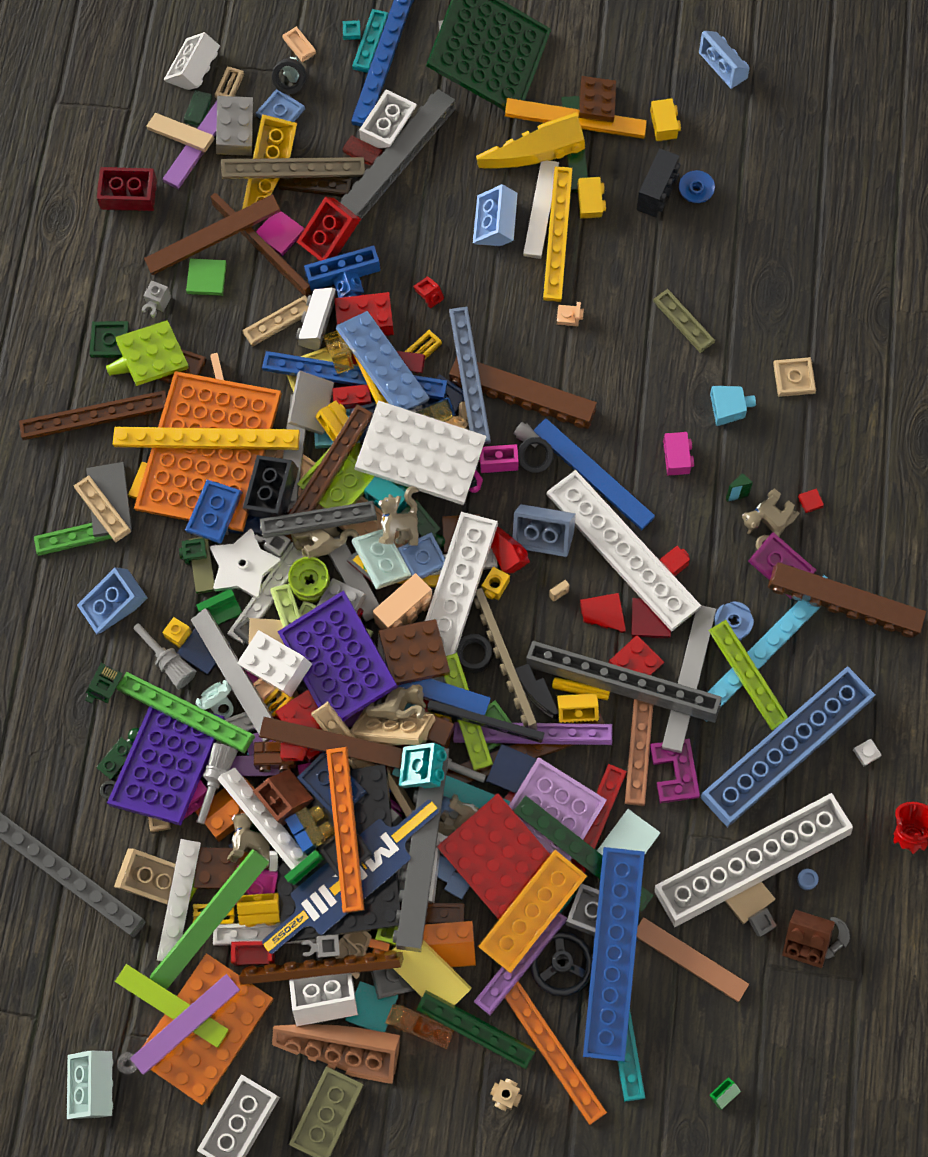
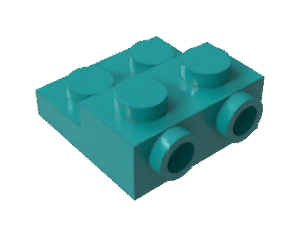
M436 743L403 747L399 786L402 788L417 786L422 788L440 787L441 781L445 776L442 770L443 761L447 758L444 747Z

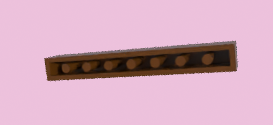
M456 356L449 373V380L458 387H462ZM477 362L482 393L493 399L499 398L507 404H516L525 410H534L543 416L555 417L560 422H569L578 428L589 429L596 411L597 402Z
M779 562L773 568L768 588L772 589V592L776 594H787L794 600H805L812 606H823L828 608L830 612H841L846 614L848 618H859L865 620L866 624H877L883 626V629L887 631H898L903 636L913 638L921 633L926 614L924 610Z

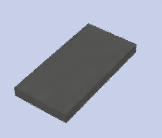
M124 462L86 468L87 476L92 478L132 531ZM91 511L94 537L109 535Z

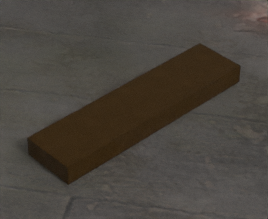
M339 177L280 178L278 187L279 190L343 197L350 192L352 179Z

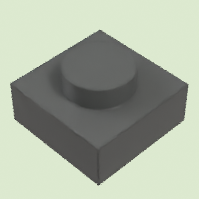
M767 908L761 909L748 918L756 935L760 937L776 927Z

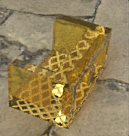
M338 331L323 335L336 373L339 374L354 369L347 344Z

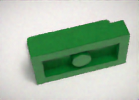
M232 589L196 605L199 612L205 608L208 609L218 626L240 616L242 613Z

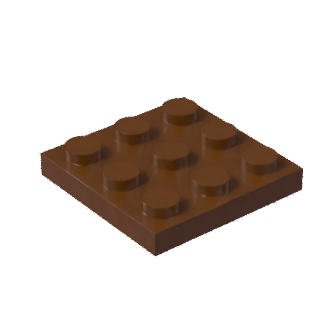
M436 619L379 630L386 665L397 685L450 675Z

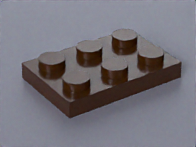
M581 76L578 118L613 123L615 118L616 81Z

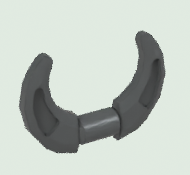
M831 917L830 920L834 921L838 927V940L828 948L825 959L834 957V953L842 947L845 948L849 943V929L841 919Z

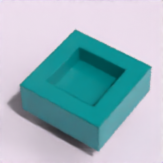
M360 20L343 21V40L361 39Z

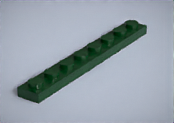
M525 795L514 809V813L594 876L601 879L603 855ZM642 886L639 907L641 912L654 896Z

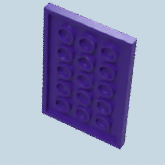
M344 590L277 631L285 646L304 656L312 663L303 680L318 708L329 702L342 721L398 688L396 681Z
M149 706L107 804L111 807L181 826L210 758L213 743H216L217 740ZM211 713L223 720H226L225 717L222 715Z

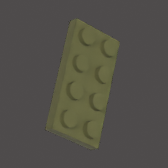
M326 1066L289 1145L313 1157H330L364 1084Z

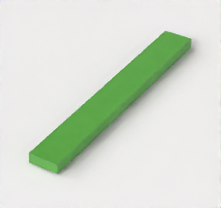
M126 672L116 687L118 691L244 754L255 739L254 734Z
M254 849L251 850L150 975L152 981L166 990L269 864L268 859Z

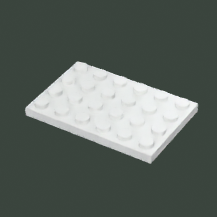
M378 400L354 470L406 487L414 486L421 492L464 505L486 436Z

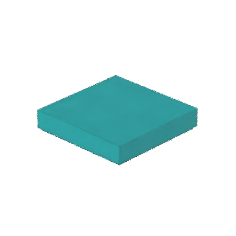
M360 981L355 993L358 1015L346 1017L345 1021L365 1029L386 1032L399 996L396 995L378 1000L375 986Z

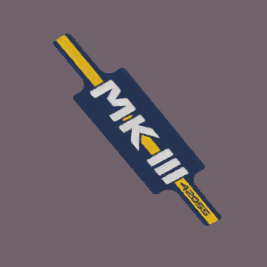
M431 800L424 802L395 827H389L381 819H378L360 834V837L373 854V857L360 866L363 900L410 861L411 856L405 848L406 841L439 812ZM328 862L291 893V897L296 904L295 912L262 940V944L270 954L278 950L302 928L311 926L315 928L318 934L322 935L347 914L343 913L340 880Z

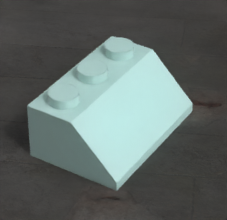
M86 1051L68 1055L67 1119L112 1116V1051Z

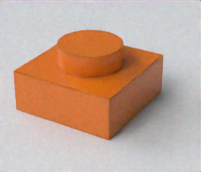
M370 939L368 947L373 949L372 953L384 954L391 950L392 945Z

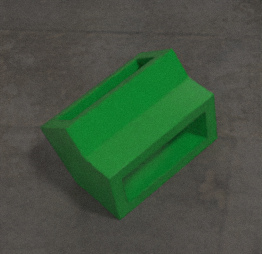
M727 1078L709 1096L717 1107L722 1110L741 1091L735 1082Z

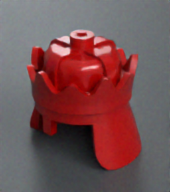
M919 802L903 803L897 807L895 812L897 826L893 833V843H899L902 849L906 848L912 854H915L918 849L924 851L928 845V806Z

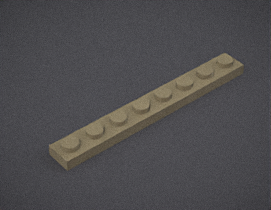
M364 157L221 159L222 179L363 177L365 172Z
M477 589L475 593L476 598L473 601L476 609L480 608L481 610L480 619L483 626L487 625L489 630L486 631L489 642H493L495 645L493 648L496 659L500 658L502 662L500 665L503 676L507 675L509 681L506 683L509 692H514L516 697L513 699L515 707L522 712V716H520L524 727L527 726L537 730L536 720L483 589Z

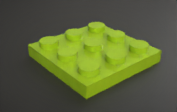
M168 320L116 337L117 345L136 386L174 374L175 371L180 372L188 369V363Z
M328 450L297 483L302 490L308 484ZM349 455L319 504L324 509L355 504L365 494L364 489L375 476L354 470L357 461Z

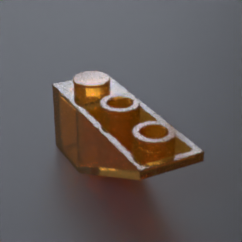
M396 1004L392 1005L385 1023L444 1049L448 1048L454 1030L435 1020Z

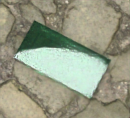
M195 90L184 116V123L200 126L211 103L212 94Z

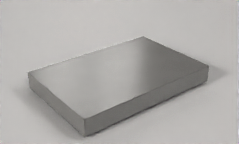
M299 371L288 424L320 435L324 434L325 430L315 416L320 409L330 404L334 382Z

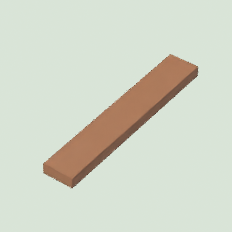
M634 699L625 804L645 806L653 704Z
M643 917L638 925L637 939L736 1002L740 1001L749 986L747 982Z

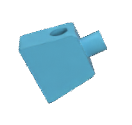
M712 386L710 396L716 426L743 419L746 416L747 407L756 406L755 396H744L743 388L740 386Z

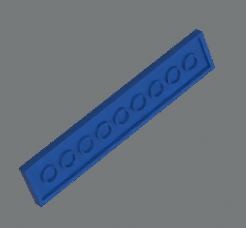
M603 848L583 1057L625 1062L645 851Z

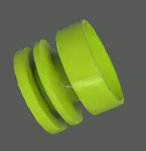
M302 557L296 560L290 567L288 580L294 596L303 602L313 603L319 601L330 584V577L325 564L318 558ZM313 579L314 584L310 583L307 585L306 580L310 581Z

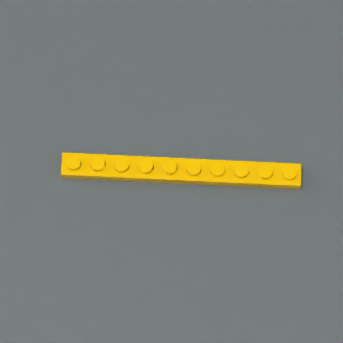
M115 427L113 446L299 450L300 431L290 429Z

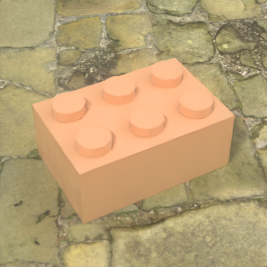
M415 573L373 610L375 624L381 630L407 625L408 623L412 624L418 618L419 613L429 609L433 598L432 589Z

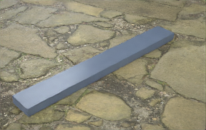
M468 307L449 309L469 430L485 435L484 444H489L491 440Z

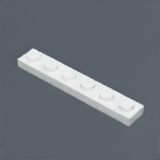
M233 768L220 775L218 778L219 782L292 870L302 862L307 855L282 824L275 820L237 769Z
M180 840L157 961H162L183 935L200 842Z

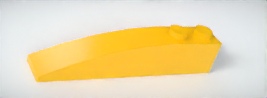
M577 112L537 126L538 130L529 133V131L522 133L523 137L517 140L510 139L501 148L496 146L477 155L478 167H520L556 158L560 159L565 155L580 152L585 149V140Z
M262 114L252 159L290 158L297 123ZM279 178L248 179L242 209L270 196Z

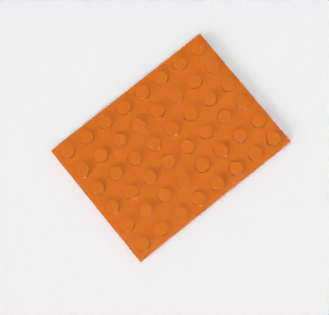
M175 371L158 428L272 429L282 393L279 390ZM152 448L134 509L140 512L189 521L208 479L242 491V496L228 529L243 532L248 513L243 509V504L257 455L265 456L266 450Z

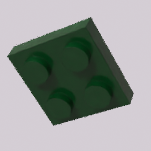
M92 322L90 357H123L117 345L116 337L129 333V322Z

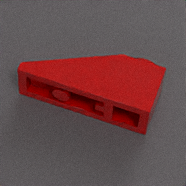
M497 526L491 544L492 551L504 573H515L530 562L527 550Z

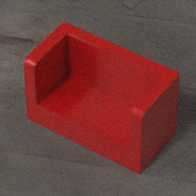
M262 941L231 942V963L234 966L275 964V952L270 954L262 944Z

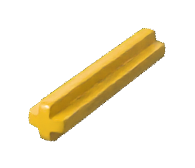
M554 678L552 684L553 689L575 694L597 693V698L602 700H608L610 694L609 691L561 678Z

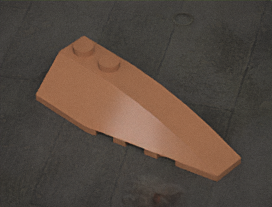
M280 1025L273 1027L272 1045L296 1055L299 1053L304 1054L309 1060L314 1062L316 1060L328 1064L327 1067L334 1070L337 1067L346 1071V1074L352 1077L392 1084L399 1054L400 1035L340 1025Z

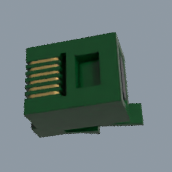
M101 663L85 692L88 694L85 701L92 704L94 698L108 703L123 673L117 672V670L114 671L115 669H110V667L108 668V666L106 667L105 664Z

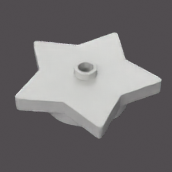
M249 529L234 544L210 547L219 566L213 586L215 591L238 589L259 599L265 575L281 563L280 558L260 549L252 529Z

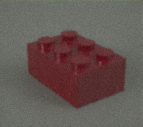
M100 167L97 201L100 209L154 211L157 185L154 169Z

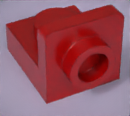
M428 276L413 286L415 292L425 299L429 308L434 307L444 299L439 285Z

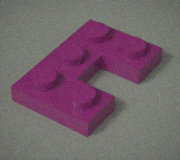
M690 739L684 740L682 753L662 749L663 742L650 744L653 765L673 762L676 780L657 782L660 803L699 798L700 793Z

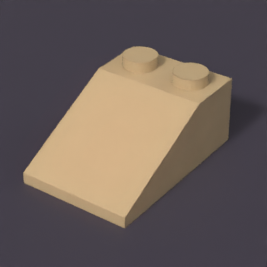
M128 849L114 887L168 905L176 864L136 849Z

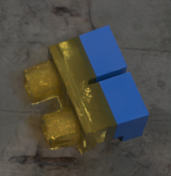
M449 397L415 411V413L442 422L456 415Z
M319 805L310 810L305 807L285 819L300 848L307 855L311 854L315 848L324 843L335 832L328 821L321 826L317 823L319 819L325 816Z

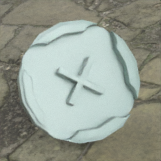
M223 680V684L220 682L213 684L201 694V699H196L197 707L203 710L211 708L214 714L222 715L225 719L229 718L233 713V705L227 695L232 688L226 680ZM222 704L229 706L228 711L225 713L218 711V707Z

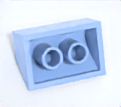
M703 31L699 54L730 89L746 80L750 68L738 56L736 50L732 49L727 44L726 39L717 32Z
M502 184L477 195L474 244L502 246L514 240L517 192Z

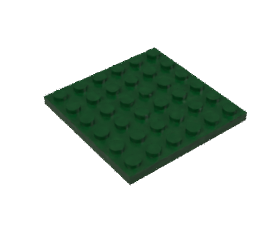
M451 0L426 67L505 111L507 98L525 101L551 29L503 0Z

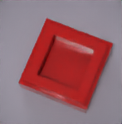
M817 488L798 496L805 513L823 508L824 506Z

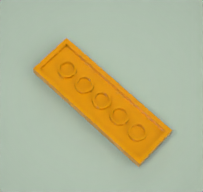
M554 850L478 947L511 973L587 875L557 850Z

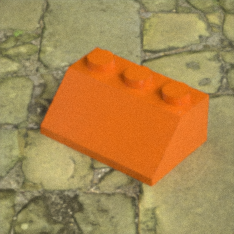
M242 776L250 785V787L253 790H255V788L250 784V782L244 776ZM223 788L213 797L205 825L217 841L220 842L235 830L232 817L245 812L228 791ZM201 807L195 811V813H196L198 816H199Z
M472 921L425 925L423 940L451 968L476 966Z

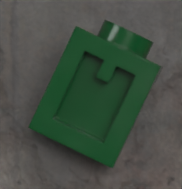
M204 538L181 541L182 548H179V555L186 565L190 564L192 560L207 558Z

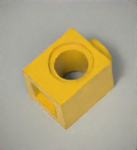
M492 567L482 584L485 596L489 599L495 598L499 600L510 582V575ZM493 582H497L500 584V586L497 588H492L490 584Z
M173 617L162 633L166 640L181 648L192 631L189 626Z

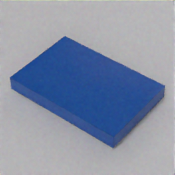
M207 479L185 531L221 544L242 496V491Z

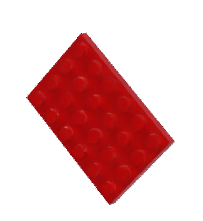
M498 793L436 846L498 920L550 856L549 852Z

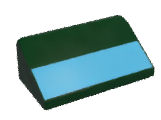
M744 474L739 475L730 484L726 501L729 502L748 497L753 482Z

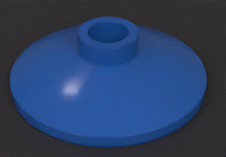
M690 171L683 175L679 182L680 194L687 201L693 203L707 201L712 197L715 190V183L712 177L703 171Z

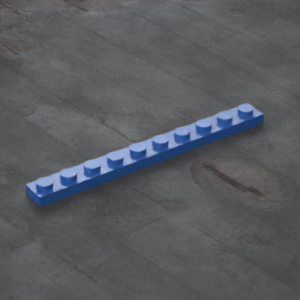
M413 0L393 1L351 120L352 125L361 127L379 100Z
M268 351L265 353L262 366L263 371L297 376L299 371H303L334 383L353 386L367 384L359 366ZM414 375L429 398L438 400L445 398L447 380Z

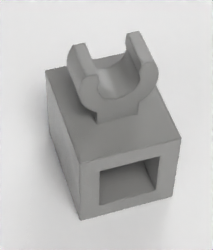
M151 280L143 295L146 304L142 307V312L145 315L148 310H152L150 314L152 318L157 315V310L164 312L171 299L168 287Z
M255 535V539L258 542H265L264 550L278 558L282 557L291 541L284 535L264 539Z
M338 934L317 936L315 943L310 940L302 942V945H309L311 948L310 952L303 953L305 957L311 956L314 952H316L317 959L338 957L340 955Z

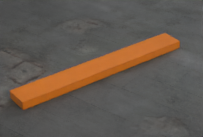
M348 748L328 749L326 751L343 913L363 911L364 901Z
M518 981L506 995L505 1000L588 1124L591 1125L607 1112Z

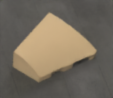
M367 931L344 934L339 940L340 955L335 958H344L348 955L364 956L372 936ZM360 972L352 973V976L357 979L360 976Z

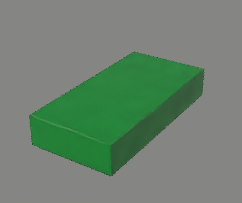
M314 850L284 877L289 883L295 885L324 860L323 855Z

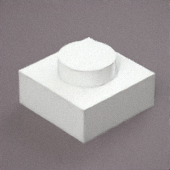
M871 739L853 749L863 766L882 756Z

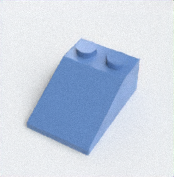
M115 567L77 606L95 633L100 634L134 612L147 599V596L128 569Z

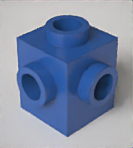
M344 271L333 280L339 298L360 296L364 293L358 273Z

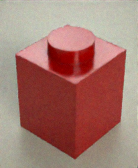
M678 546L660 559V562L674 577L684 570L690 561L689 554Z

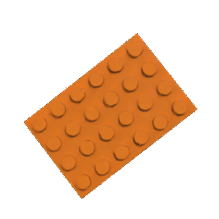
M207 953L177 997L191 1005L227 974L240 991L210 1018L229 1029V1032L218 1048L192 1032L150 1069L201 1105H204L274 1000L253 984L240 985L238 974ZM164 1014L143 1046L169 1025L173 1019Z

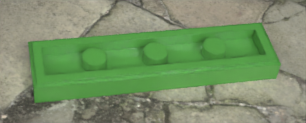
M92 523L34 536L38 556L112 539L110 535L94 537Z

